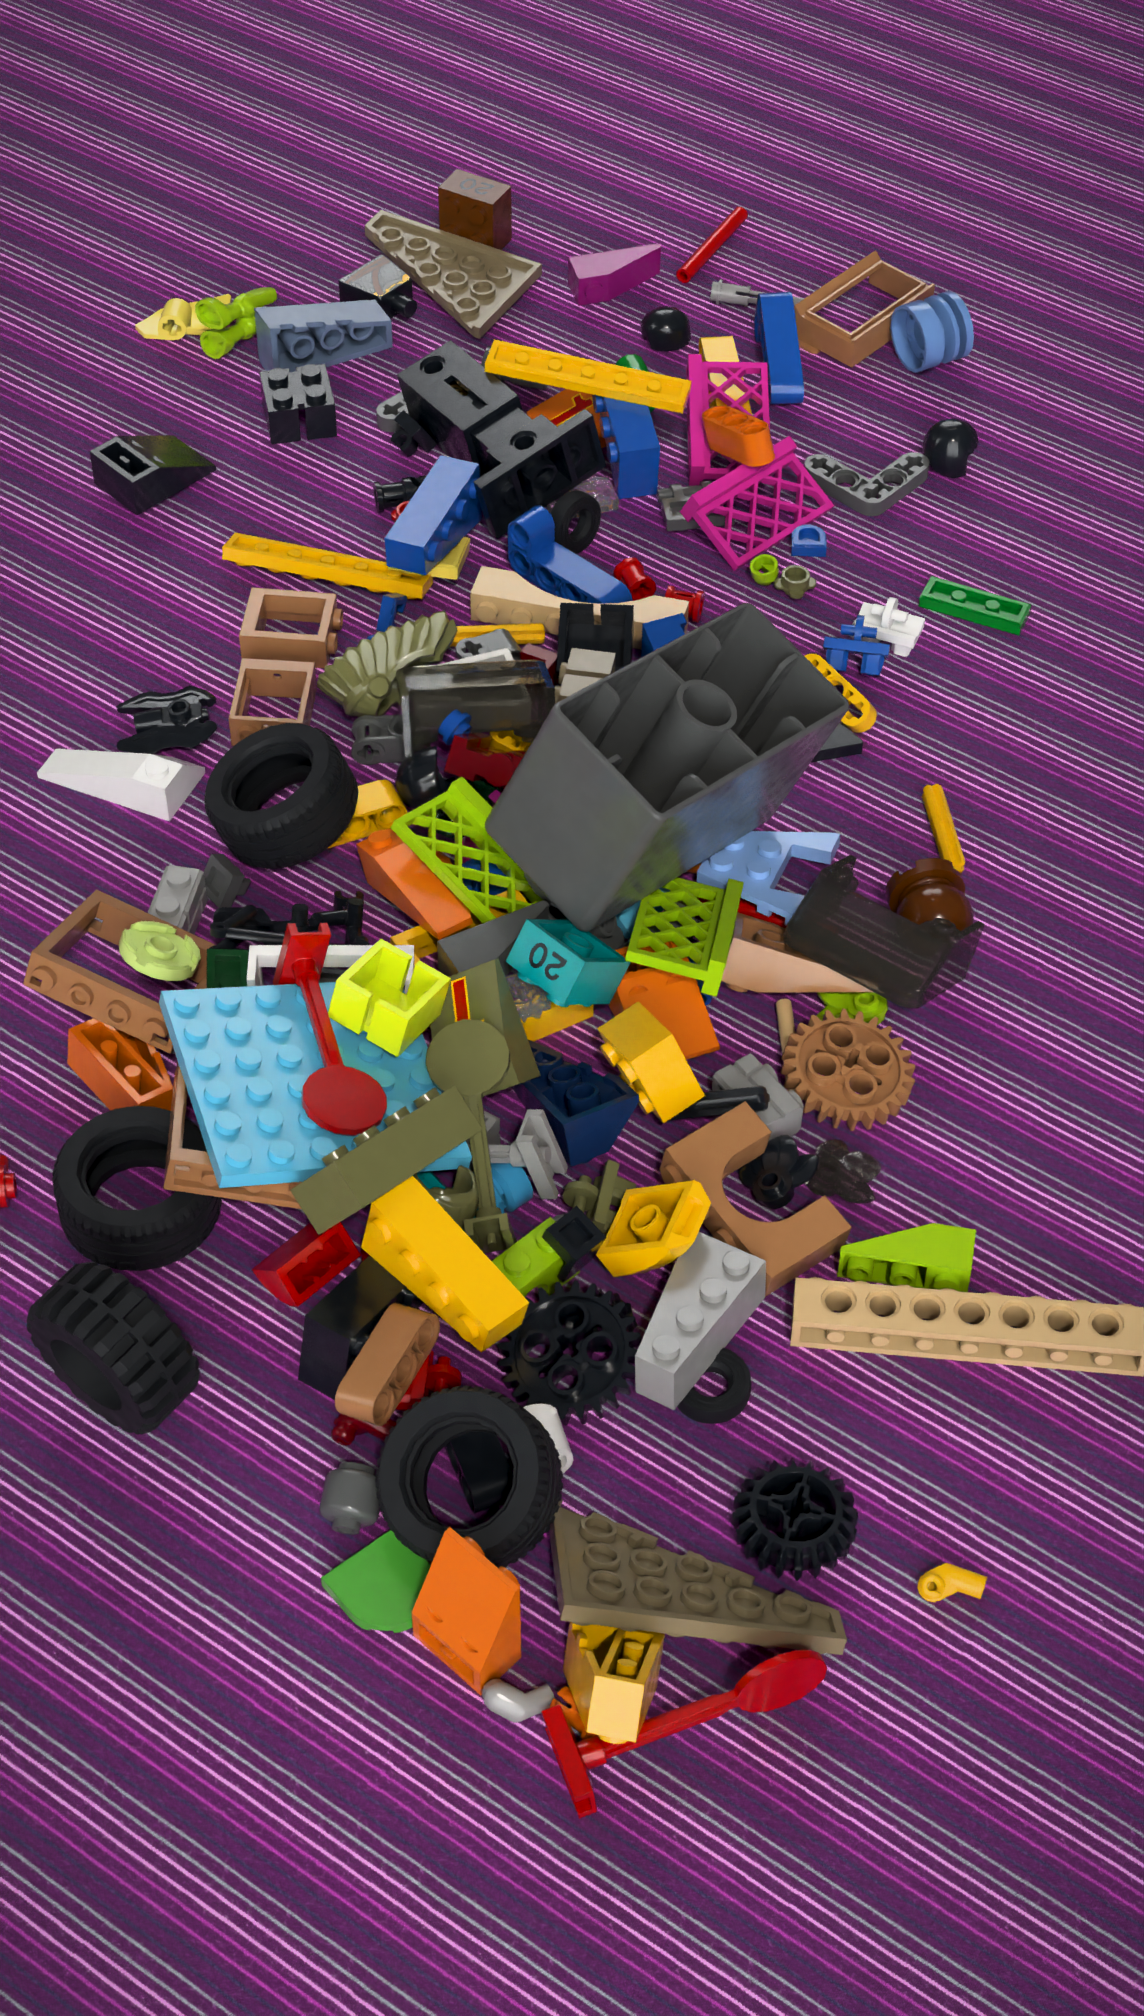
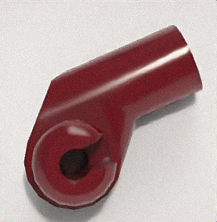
M340 1414L334 1420L335 1427L331 1431V1436L336 1443L344 1446L350 1445L356 1435L369 1433L384 1441L385 1437H388L390 1434L389 1430L392 1426L395 1427L397 1423L389 1419L384 1425L375 1426Z

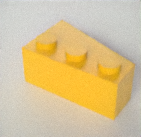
M572 1622L569 1623L563 1672L586 1733L596 1734L601 1740L612 1744H623L627 1741L636 1743L657 1689L664 1633L641 1630L630 1632L617 1627L592 1624L581 1626Z

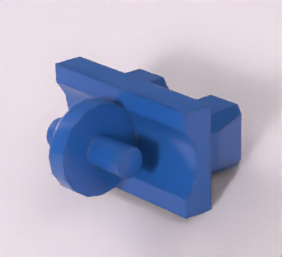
M857 615L856 625H841L840 634L854 636V640L824 637L823 648L827 650L826 662L839 672H846L849 653L863 655L860 674L880 676L884 659L889 658L890 644L862 641V637L876 639L878 629L864 626L865 616Z

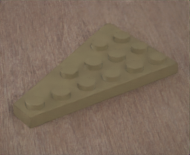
M380 210L365 224V236L408 274L413 281L470 334L478 339L542 275L541 263L384 210Z
M563 1499L559 1501V1510L555 1512V1520L549 1526V1536L560 1621H568L581 1626L592 1624L617 1627L630 1632L641 1630L665 1633L672 1637L690 1636L706 1638L720 1643L739 1642L755 1644L768 1649L779 1647L813 1650L820 1654L843 1655L847 1638L839 1610L819 1602L809 1601L787 1589L784 1594H775L753 1585L755 1577L722 1563L712 1562L690 1550L685 1555H678L657 1546L658 1537L625 1524L615 1523L608 1517L595 1512L591 1516L584 1517L562 1508Z

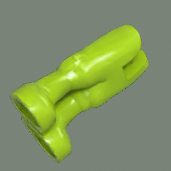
M272 287L253 289L238 295L229 304H223L213 297H206L198 301L195 305L197 318L203 325L211 328L200 336V344L205 354L213 359H219L230 352L241 339L252 338L256 334L254 308L276 301V290ZM236 320L234 325L227 327L232 321Z

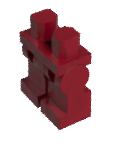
M480 732L454 735L444 772L471 781L486 779L493 786L506 787L526 751L515 750L506 752L490 746L492 736Z

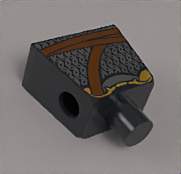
M382 254L339 279L340 302L376 300L390 319L397 314L410 318L416 312L417 302L413 300L411 277Z

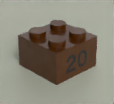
M456 169L438 187L440 230L502 250L512 240L510 185Z

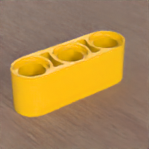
M383 779L358 786V799L354 815L345 831L328 848L368 837L375 831L391 828L394 820L407 814L405 805L390 781Z

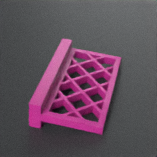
M688 354L686 380L692 381L691 391L687 400L689 486L699 485L703 479H719L742 465V463L722 455L730 464L726 468H711L710 461L720 453L714 450L710 451L702 413L710 408L709 404L717 397L727 406L749 415L751 414L742 405L750 398L761 406V409L751 416L758 419L762 418L763 421L769 424L770 429L767 363L702 361V354ZM708 373H721L727 380L717 387L708 379ZM745 374H760V381L752 388L740 378ZM733 384L745 393L736 401L725 393Z
M790 436L773 445L775 459L772 462L758 467L740 465L691 495L680 510V513L687 522L693 519L697 522L734 571L791 536L796 527L810 524L835 506L793 453L798 446ZM789 465L797 476V483L781 479L782 469ZM763 483L774 486L773 498L757 494L758 484ZM781 488L796 492L795 504L780 500ZM803 494L812 496L820 507L812 509L802 506ZM740 498L750 501L749 513L733 509L734 499ZM757 503L772 507L771 519L756 515ZM779 509L795 513L794 523L788 524L778 521ZM715 513L725 516V527L714 526L707 515ZM732 518L748 522L747 534L731 530ZM755 524L771 528L770 539L755 537ZM730 539L746 543V554L738 557L730 547Z

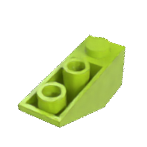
M931 1223L843 1245L840 1251L837 1277L893 1286L909 1285L914 1288L937 1290L950 1288L961 1292H968L976 1229Z

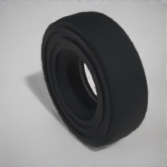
M577 490L567 492L556 502L550 513L555 524V542L575 554L586 549L597 534L601 520L600 505L593 496ZM579 511L578 523L575 529L569 534L568 531L570 522L573 516Z
M722 1348L705 1372H715L722 1375L728 1382V1389L720 1396L706 1397L697 1392L693 1386L677 1406L684 1415L697 1422L718 1424L729 1421L743 1411L750 1398L751 1375L746 1363L733 1351Z

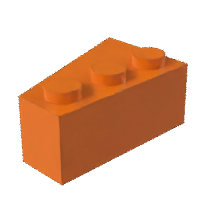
M95 1018L68 1029L67 1064L110 1111L131 1106H150L171 1111L173 1085L160 1052H156L154 1046Z

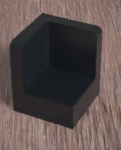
M575 1206L547 1228L542 1238L566 1262L557 1276L564 1283L592 1261L606 1236Z

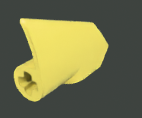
M230 294L213 297L223 304L231 303ZM179 298L168 300L164 308L135 324V329L145 339L179 340L184 335L201 336L203 332L211 328L203 325L197 318L195 305L198 301L188 303Z

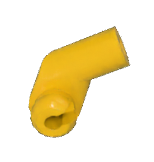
M944 1563L927 1571L920 1577L918 1591L922 1598L930 1602L940 1601L957 1592L981 1599L988 1577L950 1563Z

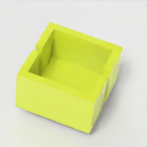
M380 939L336 980L328 1015L329 1018L358 1035L362 1031L367 1032V1040L398 1057L441 1015L451 978L419 960L415 964L407 995L404 994L403 988L412 956L387 941Z

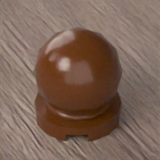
M940 858L916 860L915 868L907 870L902 875H899V871H896L886 885L885 895L893 915L896 916V931L904 945L915 955L930 960L954 956L969 941L973 933L974 911L965 896L966 886L961 872L954 869L952 862Z

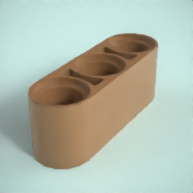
M400 1303L391 1304L382 1315L342 1379L335 1396L336 1410L340 1414L375 1426L384 1425L392 1416L433 1349L440 1331L439 1318L435 1314Z

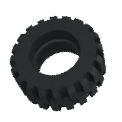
M91 1261L75 1264L30 1307L26 1326L28 1332L32 1334L31 1340L34 1346L40 1350L43 1360L55 1371L54 1374L61 1382H64L71 1389V1392L79 1400L82 1399L88 1404L89 1408L97 1415H102L106 1418L107 1422L114 1426H120L123 1431L128 1433L144 1434L151 1432L197 1386L200 1374L198 1360L192 1355L193 1349L189 1342L182 1337L178 1326L169 1320L165 1315L166 1312L158 1304L153 1303L147 1297L148 1294L141 1288L135 1287L129 1282L128 1278L120 1273H114L106 1265H98L96 1262Z

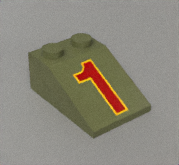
M499 958L449 976L451 981L441 1015L430 1025L432 1039L446 1025L462 1019L484 1021L493 1025L505 1037L510 1051L509 1070L503 1082L490 1094L541 1076Z

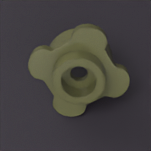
M790 565L783 569L781 578L774 580V587L778 590H784L793 599H800L808 589L816 587V580L810 577V572L805 567Z

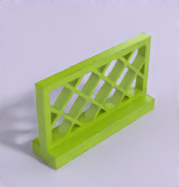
M460 777L453 781L448 790L443 794L394 820L391 829L482 924L496 919L489 911V906L507 909L509 914L543 901L528 884L521 868L487 833L485 822L493 808L463 777ZM441 808L453 822L436 818V810ZM414 824L427 827L428 837L416 835L408 826ZM436 830L454 833L455 843L437 840ZM462 836L469 837L480 849L462 845ZM436 851L455 855V865L442 862L436 856ZM462 857L480 860L481 871L462 867ZM489 863L495 864L506 876L489 873ZM463 878L481 882V892L469 890L463 884ZM489 884L507 888V898L489 894ZM515 890L521 891L532 904L516 900Z
M677 877L661 887L669 889L670 892L663 893L660 889H657L641 899L625 961L703 981L701 993L717 997L727 962L744 882L728 879L726 890ZM697 897L711 901L702 903L697 899ZM683 901L687 906L680 908L675 902ZM661 906L666 911L658 913L653 907ZM700 916L704 921L697 923L691 917ZM678 921L682 926L675 928L669 922ZM656 926L660 932L653 933L647 927ZM695 936L700 942L691 943L687 937ZM672 941L678 947L669 948L665 942ZM650 946L655 952H649L640 948ZM690 957L695 963L683 961L681 958Z

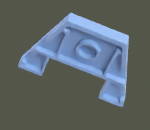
M751 831L704 860L697 871L696 882L726 890L728 879L744 882L741 893L742 899L756 904L757 912L769 917L774 912L785 917L786 925L798 929L808 910L809 896L776 890L775 887L791 857L830 865L839 848L840 834L829 832Z

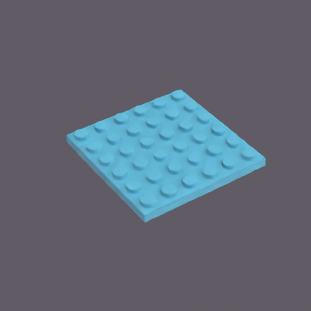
M336 982L319 983L327 1012L329 1011ZM297 984L161 991L159 1005L219 1188L303 1182L326 1167L322 1158L342 1145H345L349 1152L357 1147L353 1139L358 1135L336 1134L321 1128L308 1117L302 1106L301 1092L303 1085L309 1075L320 1068H324L301 987ZM330 1018L343 1064L346 1067H352L370 1075L381 1085L386 1094L387 1110L380 1125L377 1126L379 1132L388 1128L383 1121L385 1118L404 1106L407 1107L410 1113L418 1109L413 1101L434 1087L439 1094L442 1093L431 1081L426 1067L428 1047L423 1034L396 1057L367 1040V1032L362 1031L358 1035ZM464 1141L419 1172L458 1169L460 1165L469 1168L472 1155L467 1142Z

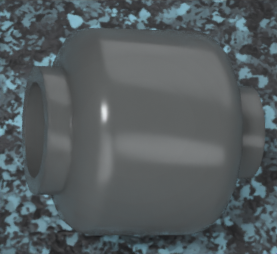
M343 1462L339 1464L338 1469L327 1473L319 1512L326 1520L333 1523L332 1530L343 1534L357 1535L360 1532V1528L372 1526L376 1523L380 1512L378 1505L380 1501L377 1500L376 1493L378 1489L375 1485L377 1477L375 1476L374 1468L360 1463Z

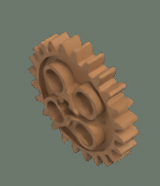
M842 1009L839 1018H835L829 1010H826L822 1021L813 1014L808 1025L801 1022L798 1024L796 1033L790 1034L781 1058L784 1061L781 1074L787 1076L784 1087L795 1089L794 1091L801 1100L806 1101L803 1110L805 1114L814 1109L819 1112L817 1116V1122L819 1123L828 1116L832 1118L833 1128L835 1129L838 1128L841 1120L847 1121L850 1131H854L857 1121H861L867 1130L871 1129L874 1119L884 1125L889 1114L896 1117L901 1106L906 1105L915 1079L912 1078L915 1065L908 1063L912 1052L911 1050H900L904 1041L903 1037L891 1039L889 1036L893 1027L887 1026L880 1030L877 1028V1017L871 1019L869 1023L864 1022L862 1011L856 1014L855 1019L849 1018L846 1009Z

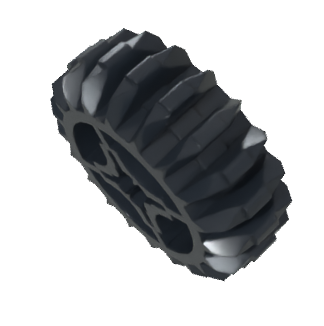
M793 1457L788 1461L787 1467L782 1468L775 1460L770 1464L769 1472L758 1467L754 1472L753 1480L745 1478V1481L742 1483L741 1493H737V1496H735L733 1506L735 1512L732 1513V1525L736 1529L735 1539L737 1545H745L744 1554L746 1555V1560L758 1557L760 1571L770 1565L774 1566L778 1579L784 1574V1570L793 1571L796 1581L802 1577V1571L808 1570L815 1579L821 1573V1566L833 1571L837 1565V1559H845L848 1555L850 1545L855 1541L857 1533L855 1526L858 1521V1512L856 1508H853V1493L844 1492L845 1484L843 1478L831 1480L829 1467L820 1472L814 1471L812 1460L805 1467H798ZM797 1510H800L798 1519H795ZM792 1519H795L793 1527L789 1528Z

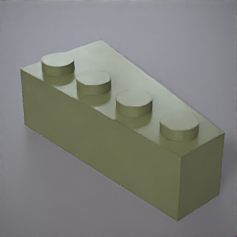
M455 1085L441 1094L434 1087L413 1101L418 1109L410 1113L407 1107L404 1106L385 1118L383 1121L388 1128L379 1132L376 1125L358 1135L353 1139L357 1147L350 1152L345 1145H342L322 1158L326 1165L325 1168L290 1190L318 1235L364 1208L483 1130Z

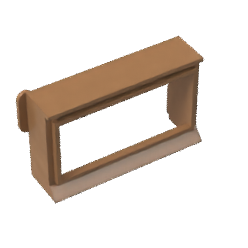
M875 250L794 305L799 347L811 354H818L822 351L852 368L892 340L890 325L891 316L895 308L916 300L924 301L925 298L934 295L935 284L927 285L925 282L882 261ZM868 276L870 284L899 298L852 332L815 314Z

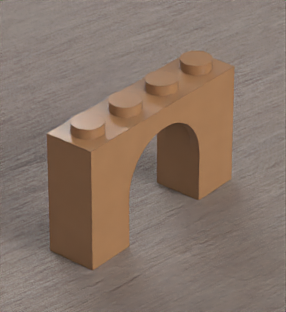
M745 1101L666 1148L660 1171L665 1184L692 1180L701 1183L711 1201L703 1224L713 1235V1238L766 1261V1297L839 1251L841 1246L845 1245L852 1227L825 1195L791 1217L776 1222H762L748 1218L731 1205L724 1193L722 1181L732 1172L764 1154L771 1135L770 1129Z

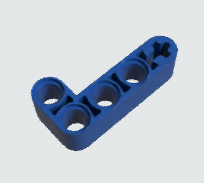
M792 292L758 293L754 332L756 342H761L763 362L767 363L769 405L803 403L804 381Z
M535 505L508 525V559L511 567L520 576L547 593L577 602L596 604L633 601L630 590L625 584L555 542L554 520L544 507Z

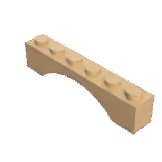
M481 566L470 592L471 620L497 625L541 623L545 627V633L559 635L560 603H586L557 597L542 591L527 582L515 571ZM653 595L635 601L606 603L634 605L633 648L642 650L643 623L683 613L687 621L684 627V633L686 634L689 601ZM589 603L594 605V625H601V604Z

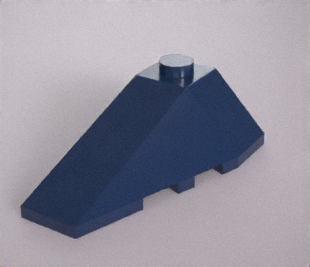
M528 1040L541 1076L512 1086L525 1108L544 1110L564 1159L571 1167L587 1163L594 1157L609 1152L640 1102L639 1095L619 1076L608 1073L603 1077L593 1073L592 1065L581 1062L578 1065L571 1064L563 1060L562 1053Z

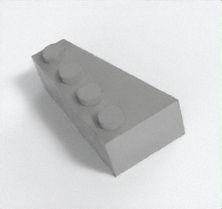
M698 1232L691 1247L677 1258L635 1354L636 1393L675 1410L713 1363L720 1350L726 1347L764 1300L766 1291L765 1260Z

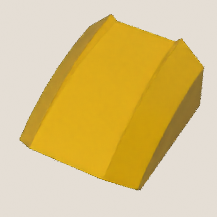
M692 1180L627 1189L606 1235V1239L597 1251L596 1256L613 1277L649 1272L675 1261L694 1243L711 1205V1201L701 1183Z

